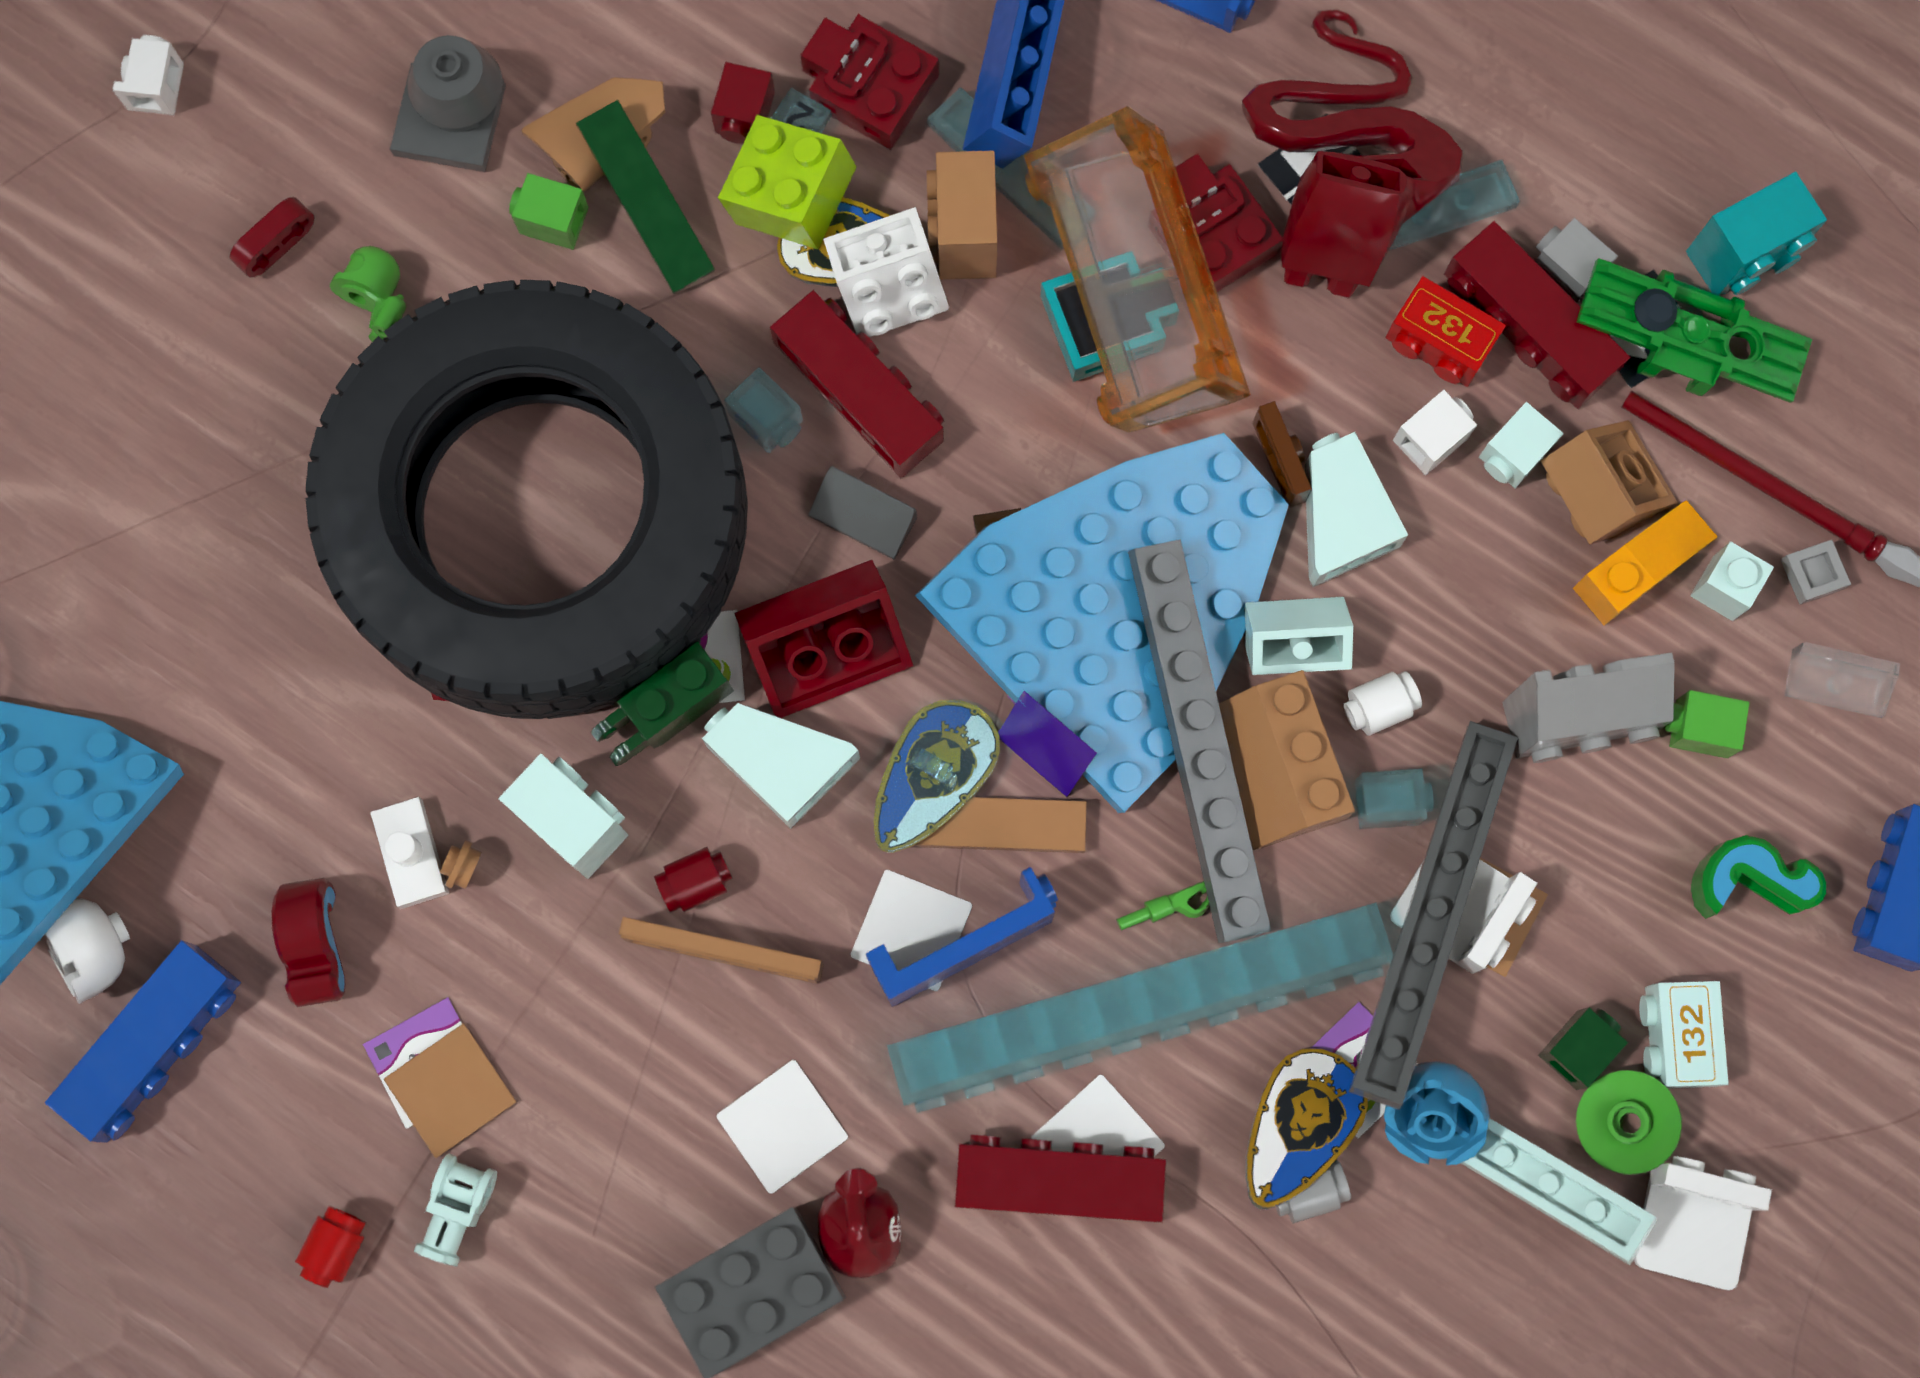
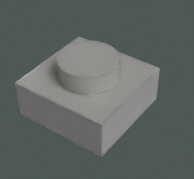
M1832 540L1791 553L1781 559L1799 605L1844 590L1851 585Z

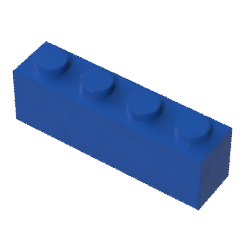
M1065 0L996 1L963 150L994 151L995 165L1003 169L1032 148Z
M181 940L45 1101V1104L90 1142L108 1143L110 1139L116 1140L120 1138L133 1124L135 1116L132 1113L144 1098L148 1100L153 1098L165 1086L169 1079V1075L166 1072L179 1057L181 1059L186 1058L196 1049L203 1038L200 1031L212 1017L215 1019L219 1018L231 1007L236 999V994L233 992L241 984V981L197 945Z

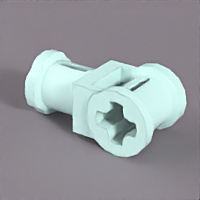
M448 1153L442 1160L431 1188V1198L426 1208V1211L432 1213L433 1217L423 1242L416 1244L414 1252L431 1260L457 1267L460 1258L456 1254L467 1226L476 1227L480 1214L486 1208L497 1179V1171L490 1168L485 1172L457 1162V1157ZM456 1180L472 1185L473 1189L456 1183Z

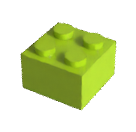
M757 115L718 199L736 225L819 249L857 166L841 139Z

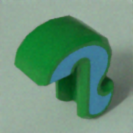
M1748 835L1734 838L1715 846L1699 862L1691 883L1694 907L1705 919L1715 916L1720 912L1737 883L1742 884L1789 915L1819 905L1826 895V880L1817 866L1807 859H1799L1786 865L1778 849L1765 839Z

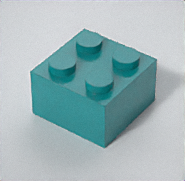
M1795 171L1713 215L1685 252L1711 293L1722 296L1732 290L1734 295L1737 296L1761 281L1759 275L1770 269L1779 274L1800 261L1802 258L1800 253L1817 242L1815 234L1825 224L1827 218Z

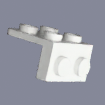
M1479 860L1449 959L1472 974L1485 969L1487 964L1495 968L1510 945V942L1505 940L1504 937L1511 925L1515 922L1520 926L1536 903V900L1530 895L1537 882L1521 872L1508 878L1482 860ZM1423 862L1391 911L1390 917L1392 922L1400 928L1403 926Z
M1673 1156L1672 1164H1661L1650 1173L1643 1209L1656 1216L1657 1221L1635 1256L1634 1262L1643 1269L1723 1290H1732L1737 1286L1751 1213L1752 1211H1768L1772 1190L1755 1186L1756 1176L1724 1169L1723 1177L1704 1173L1705 1163Z

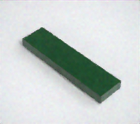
M619 100L576 122L578 130L672 293L675 294L714 272V266Z

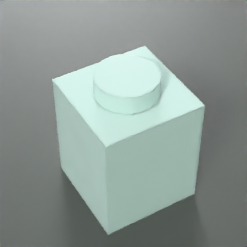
M1525 402L1487 444L1479 458L1485 462V469L1494 479L1501 483L1508 482L1516 488L1554 447L1564 433L1529 403Z
M1730 541L1713 556L1690 596L1729 620L1734 621L1751 608L1774 566Z

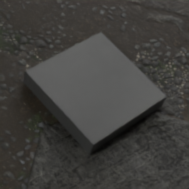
M411 63V65H410V69H409V73H408V78H409V74H410V71H411V68H412L413 63ZM407 78L390 147L393 156L486 172L506 88L504 80L498 107L496 108L495 106L493 111L479 122V127L465 132H449L427 122L416 112L408 95Z

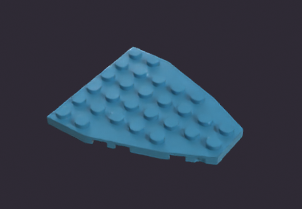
M1221 433L1125 461L984 527L915 596L1015 703L1018 700L1022 703L1019 698L1023 691H1026L1097 752L1083 773V776L1117 813H1125L1176 760L1128 552L1135 548L1181 539L1214 686L1217 691L1246 630L1245 603L1259 601L1289 504L1227 435Z
M0 701V985L181 779L184 773L178 763L101 720Z

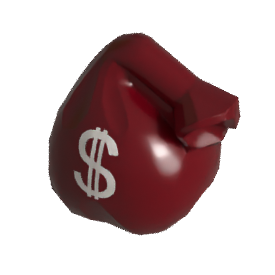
M859 1167L847 1170L837 1180L835 1190L824 1198L818 1213V1237L825 1260L834 1271L852 1278H866L885 1272L895 1264L901 1246V1223L897 1203L888 1190L877 1186L874 1175Z

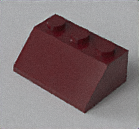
M872 559L734 613L774 716L778 718L786 717L914 666L887 588Z

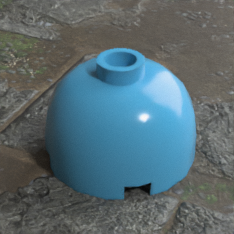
M1439 1061L1420 1063L1414 1067L1401 1108L1397 1110L1389 1106L1385 1107V1133L1387 1139L1400 1153L1416 1162L1429 1164V1158L1447 1159L1446 1165H1457L1473 1158L1485 1145L1489 1123V1108L1484 1090L1469 1072L1454 1064Z

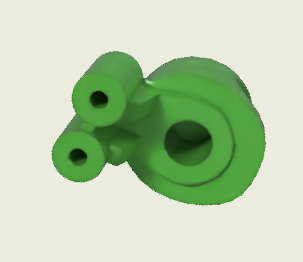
M364 246L356 249L350 256V261L344 272L336 273L330 282V289L334 294L355 306L372 312L369 328L371 329L369 339L372 342L378 336L382 340L387 336L384 331L402 319L406 310L403 295L392 296L400 279L399 265L391 254L381 248Z

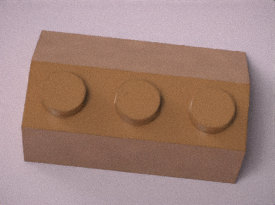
M1304 670L1256 685L1219 703L1253 851L1345 821L1355 812Z

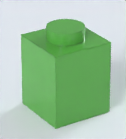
M527 173L522 188L517 187L512 194L509 213L512 215L520 234L574 250L589 206L582 189Z
M1689 690L1676 699L1673 721L1665 726V730L1671 732L1669 747L1727 759L1743 750L1749 702Z

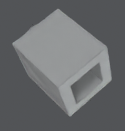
M1576 218L1563 230L1554 226L1536 246L1541 252L1536 263L1576 303L1585 295L1595 261L1600 258L1614 263L1618 257Z

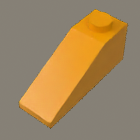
M1685 500L1587 573L1573 587V590L1605 626L1718 536L1690 503Z

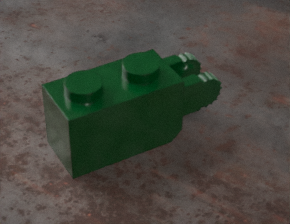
M696 642L617 701L621 707L597 724L591 731V734L597 742L613 736L630 721L633 722L639 731L618 745L609 757L615 766L626 763L649 745L654 749L663 745L734 692V690L699 642Z

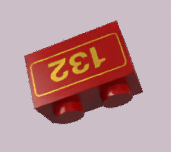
M1422 275L1394 319L1385 339L1392 342L1393 348L1401 355L1410 359L1419 358L1434 367V372L1443 380L1452 384L1461 383L1468 387L1506 325Z

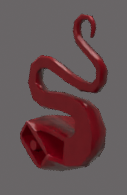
M1340 10L1319 11L1312 21V28L1318 37L1335 48L1382 63L1392 71L1395 81L1375 85H1351L1278 80L1256 85L1243 98L1242 111L1258 140L1286 152L1317 151L1313 160L1300 177L1284 231L1281 262L1282 267L1285 268V283L1304 287L1309 285L1313 274L1327 277V290L1333 295L1349 298L1358 285L1370 286L1397 237L1402 224L1460 180L1463 151L1450 134L1414 111L1396 107L1350 109L1311 120H1290L1275 112L1271 105L1284 101L1323 105L1368 106L1404 98L1409 91L1412 76L1402 55L1388 46L1338 34L1330 29L1325 21L1338 20L1346 22L1351 26L1353 34L1357 35L1358 27L1355 20L1348 13ZM1372 146L1396 154L1354 156L1323 150L1341 147Z

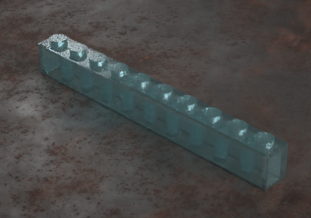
M1372 903L887 1045L903 1105L904 1107L915 1105L918 1114L945 1106L944 1096L964 1090L966 1099L995 1091L993 1081L1013 1076L1016 1085L1043 1077L1042 1067L1057 1062H1062L1064 1070L1093 1062L1091 1052L1108 1047L1111 1048L1112 1054L1115 1056L1142 1048L1140 1038L1159 1033L1162 1042L1191 1033L1188 1024L1208 1018L1210 1027L1240 1019L1237 1010L1256 1004L1259 1013L1288 1005L1285 995L1305 990L1307 999L1336 991L1334 984L1336 980L1353 976L1355 985L1381 978L1385 976L1382 967L1391 963L1393 952L1377 903Z

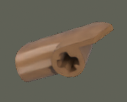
M613 77L522 128V133L552 159L558 172L571 186L580 188L585 193L604 173L578 130L576 122L619 100L646 148L652 137L650 127L666 113L663 81Z

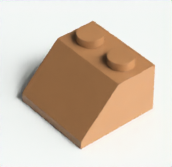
M1629 420L1585 430L1540 460L1547 471L1546 478L1549 486L1556 494L1562 497L1571 512L1573 527L1582 537L1586 538L1589 545L1610 539L1678 503Z

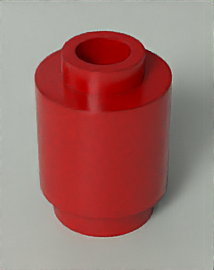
M328 1206L324 1216H317L295 1260L297 1264L303 1267L300 1276L324 1288H328L332 1280L342 1283L365 1238L361 1233L366 1222L343 1210Z

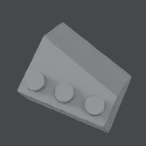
M1672 653L1618 660L1602 667L1603 672L1597 674L1594 673L1591 664L1572 667L1569 671L1553 676V679L1550 670L1534 672L1502 702L1510 735L1518 737L1514 749L1516 759L1532 756L1533 763H1542L1563 757V749L1580 746L1582 754L1610 748V740L1628 736L1630 744L1659 738L1658 730L1671 723L1674 715V659Z

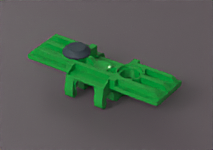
M1600 258L1595 261L1576 321L1582 325L1649 349L1650 353L1646 360L1640 363L1637 373L1653 378L1660 371L1667 369L1691 378L1693 380H1690L1687 384L1686 391L1697 396H1703L1707 393L1720 376L1791 403L1794 401L1812 342L1811 338L1750 316V311L1744 309L1745 301L1741 298L1732 297L1729 300L1674 279V273L1667 270H1662L1657 279H1653ZM1675 300L1721 317L1720 324L1677 308ZM1732 336L1746 339L1749 342L1751 350L1748 359H1738L1731 353L1729 340Z

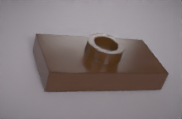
M1275 401L1261 405L1256 412L1252 424L1282 496L1289 504V508L1305 503L1312 488L1301 464L1305 462L1302 445L1296 435L1289 436Z

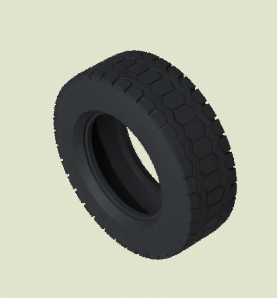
M514 280L483 284L484 289L479 290L476 285L448 294L449 300L445 302L440 297L415 309L414 311L417 316L413 318L409 314L404 316L384 331L387 336L382 340L378 336L357 357L361 363L358 365L352 363L337 384L336 389L339 393L337 395L332 393L319 420L323 426L316 428L309 454L312 462H308L305 490L309 497L305 499L308 528L311 532L310 538L321 573L340 609L359 634L400 672L421 687L442 699L467 709L517 719H543L547 717L548 719L575 716L582 712L589 713L614 705L613 702L623 698L696 642L700 643V638L707 634L721 613V608L725 606L736 580L746 539L748 499L743 465L725 408L710 379L687 349L659 323H655L651 317L627 303L623 305V302L617 298L594 289L589 293L586 287L558 281L556 286H553L550 280H520L519 285H516ZM536 403L575 407L594 414L611 424L628 439L639 453L642 462L644 487L641 511L633 534L620 556L602 575L586 587L568 596L531 605H505L485 601L461 591L439 575L430 557L425 539V499L430 481L439 462L451 445L464 432L479 421L497 412L516 406Z

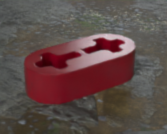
M289 197L281 201L234 244L230 252L231 261L250 278L263 274L310 231L315 220L314 214L295 197Z

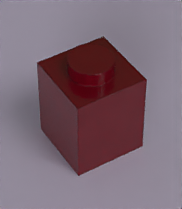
M725 62L711 110L715 133L720 134L722 138L729 142L743 144L756 116L760 115L768 118L775 95L772 72Z

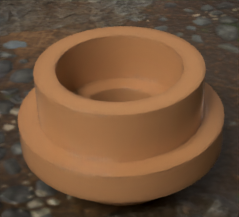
M465 840L461 849L451 845L439 872L448 876L445 883L446 887L452 889L453 885H457L466 889L482 853L471 848L472 842Z

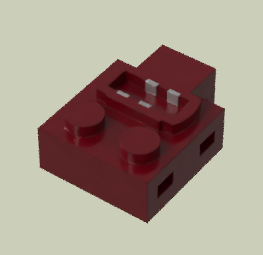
M857 14L848 30L825 17L800 54L802 71L815 78L809 88L811 106L889 150H892L939 76V59L859 14Z
M1197 153L1158 177L1155 193L1163 205L1150 213L1148 228L1200 302L1280 253L1283 237L1231 164L1212 174Z

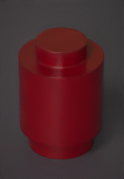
M708 847L663 866L664 872L654 876L660 894L670 913L682 908L683 912H686L727 893L725 882L733 879L721 851L711 855Z

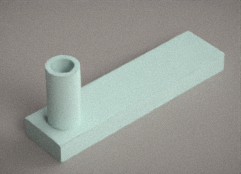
M1490 1118L1485 1145L1473 1158L1461 1162V1164L1628 1265H1631L1657 1221L1656 1216Z

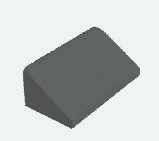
M830 466L808 514L809 517L895 560L917 520V510L833 466Z

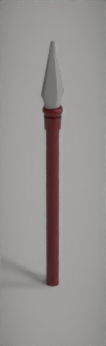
M1631 391L1623 402L1621 408L1844 540L1843 543L1859 554L1864 552V558L1868 561H1875L1887 576L1920 587V556L1910 547L1888 542L1887 538L1882 534L1874 536V531L1858 523L1854 524L1637 393Z

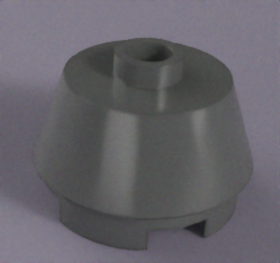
M453 35L440 36L423 45L414 59L408 78V95L416 112L427 122L449 132H465L479 127V122L486 118L495 106L496 108L498 107L503 87L502 73L495 58L483 47Z

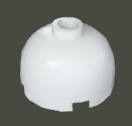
M76 898L44 935L48 938L46 940L50 949L48 951L71 994L73 997H76L77 1002L80 1004L110 987L122 973L125 962L122 943L129 940L130 937L117 912L107 916L98 904L83 898Z

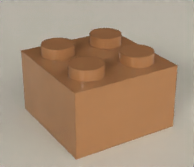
M936 152V170L926 171L928 245L934 263H939L940 280L996 278L995 152Z

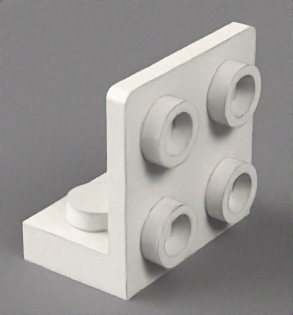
M916 207L823 239L836 282L857 334L862 331L868 337L881 335L903 325L928 319L949 309Z

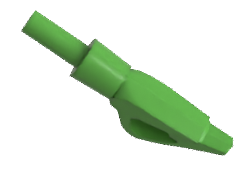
M1204 881L1170 895H1163L1144 902V908L1116 919L1120 930L1122 931L1148 919L1154 923L1173 914L1175 911L1189 918L1202 916L1210 906L1208 897L1197 909L1191 908L1188 905V901L1198 893H1207Z

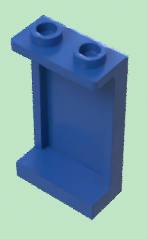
M1031 867L1021 871L1019 884L1029 901L1028 903L900 971L894 965L884 944L865 953L891 1006H896L1052 923L1055 914L1053 908L1057 907L1055 902L1058 901V898L1046 875L1042 874L1036 877Z

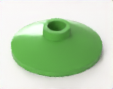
M1623 1070L1600 1077L1585 1091L1578 1105L1576 1127L1582 1146L1594 1161L1610 1171L1634 1175L1652 1171L1670 1158L1677 1148L1681 1137L1682 1118L1676 1099L1664 1084L1648 1074ZM1628 1114H1636L1641 1121L1640 1128L1635 1133H1627L1623 1129L1622 1121Z

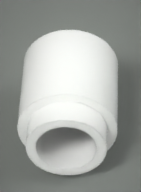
M1406 671L1398 675L1390 672L1349 690V701L1344 703L1346 716L1353 729L1359 730L1362 728L1368 736L1413 717V711L1422 707L1419 690L1413 678Z

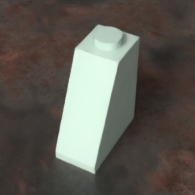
M1355 432L1340 438L1338 433H1333L1320 439L1312 445L1313 451H1311L1305 463V474L1312 488L1306 500L1309 580L1313 587L1400 548L1408 536Z
M739 703L730 711L726 708L719 710L705 725L704 729L708 733L702 738L706 747L790 829L860 759L858 749L849 742Z

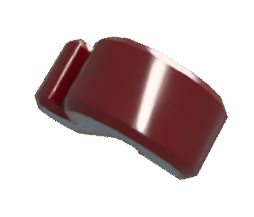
M324 878L282 884L273 897L271 914L274 943L278 956L285 965L287 973L285 989L290 1002L296 1007L339 1001L345 994V974L329 918V912L333 909L336 893L333 885Z

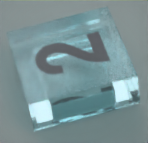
M790 88L770 119L822 133L832 118L830 109Z

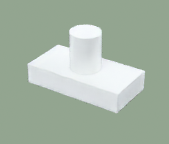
M417 797L370 812L397 907L403 909L449 894L448 887L445 886L444 874L439 873L442 866L423 800Z

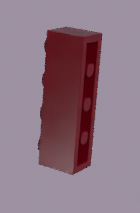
M1495 221L1490 223L1452 257L1444 273L1448 278V284L1452 291L1463 300L1469 299L1478 309L1506 325L1502 334L1515 346L1517 356L1527 366L1531 368L1536 367L1549 380L1552 392L1560 400L1571 402L1579 409L1618 374L1631 358L1608 334L1576 322L1581 307Z
M812 290L770 326L773 343L898 477L902 479L944 442V427L941 425L944 423V419L929 401L925 400L920 403L909 390L912 386L909 380L897 367L892 366L888 369L877 358L879 350L865 333L860 331L856 335L844 323L847 320V316L833 299L828 297L824 301Z
M970 1135V1145L959 1144L955 1207L1163 1223L1166 1159L1154 1158L1155 1148L1124 1146L1123 1156L1103 1155V1144L1073 1142L1072 1152L1052 1151V1141L1038 1139H1021V1149L1000 1147L1001 1137Z

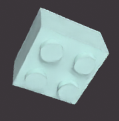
M540 753L498 799L569 864L589 879L629 836L619 825L625 817L597 790L590 797L586 795L583 791L588 787V784L562 758L558 757L551 763Z

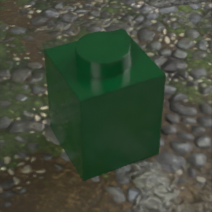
M1588 1007L1576 1011L1538 1056L1573 1088L1580 1090L1589 1088L1628 1044V1041L1618 1033L1621 1030V1026L1613 1017L1599 1008L1594 1012Z

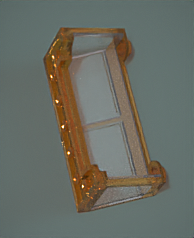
M1126 106L1024 155L1029 173L1025 175L1027 187L1035 200L1039 201L1042 199L1052 209L1107 380L1106 383L1101 385V396L1097 397V406L1104 421L1112 427L1130 433L1232 404L1251 396L1163 130Z

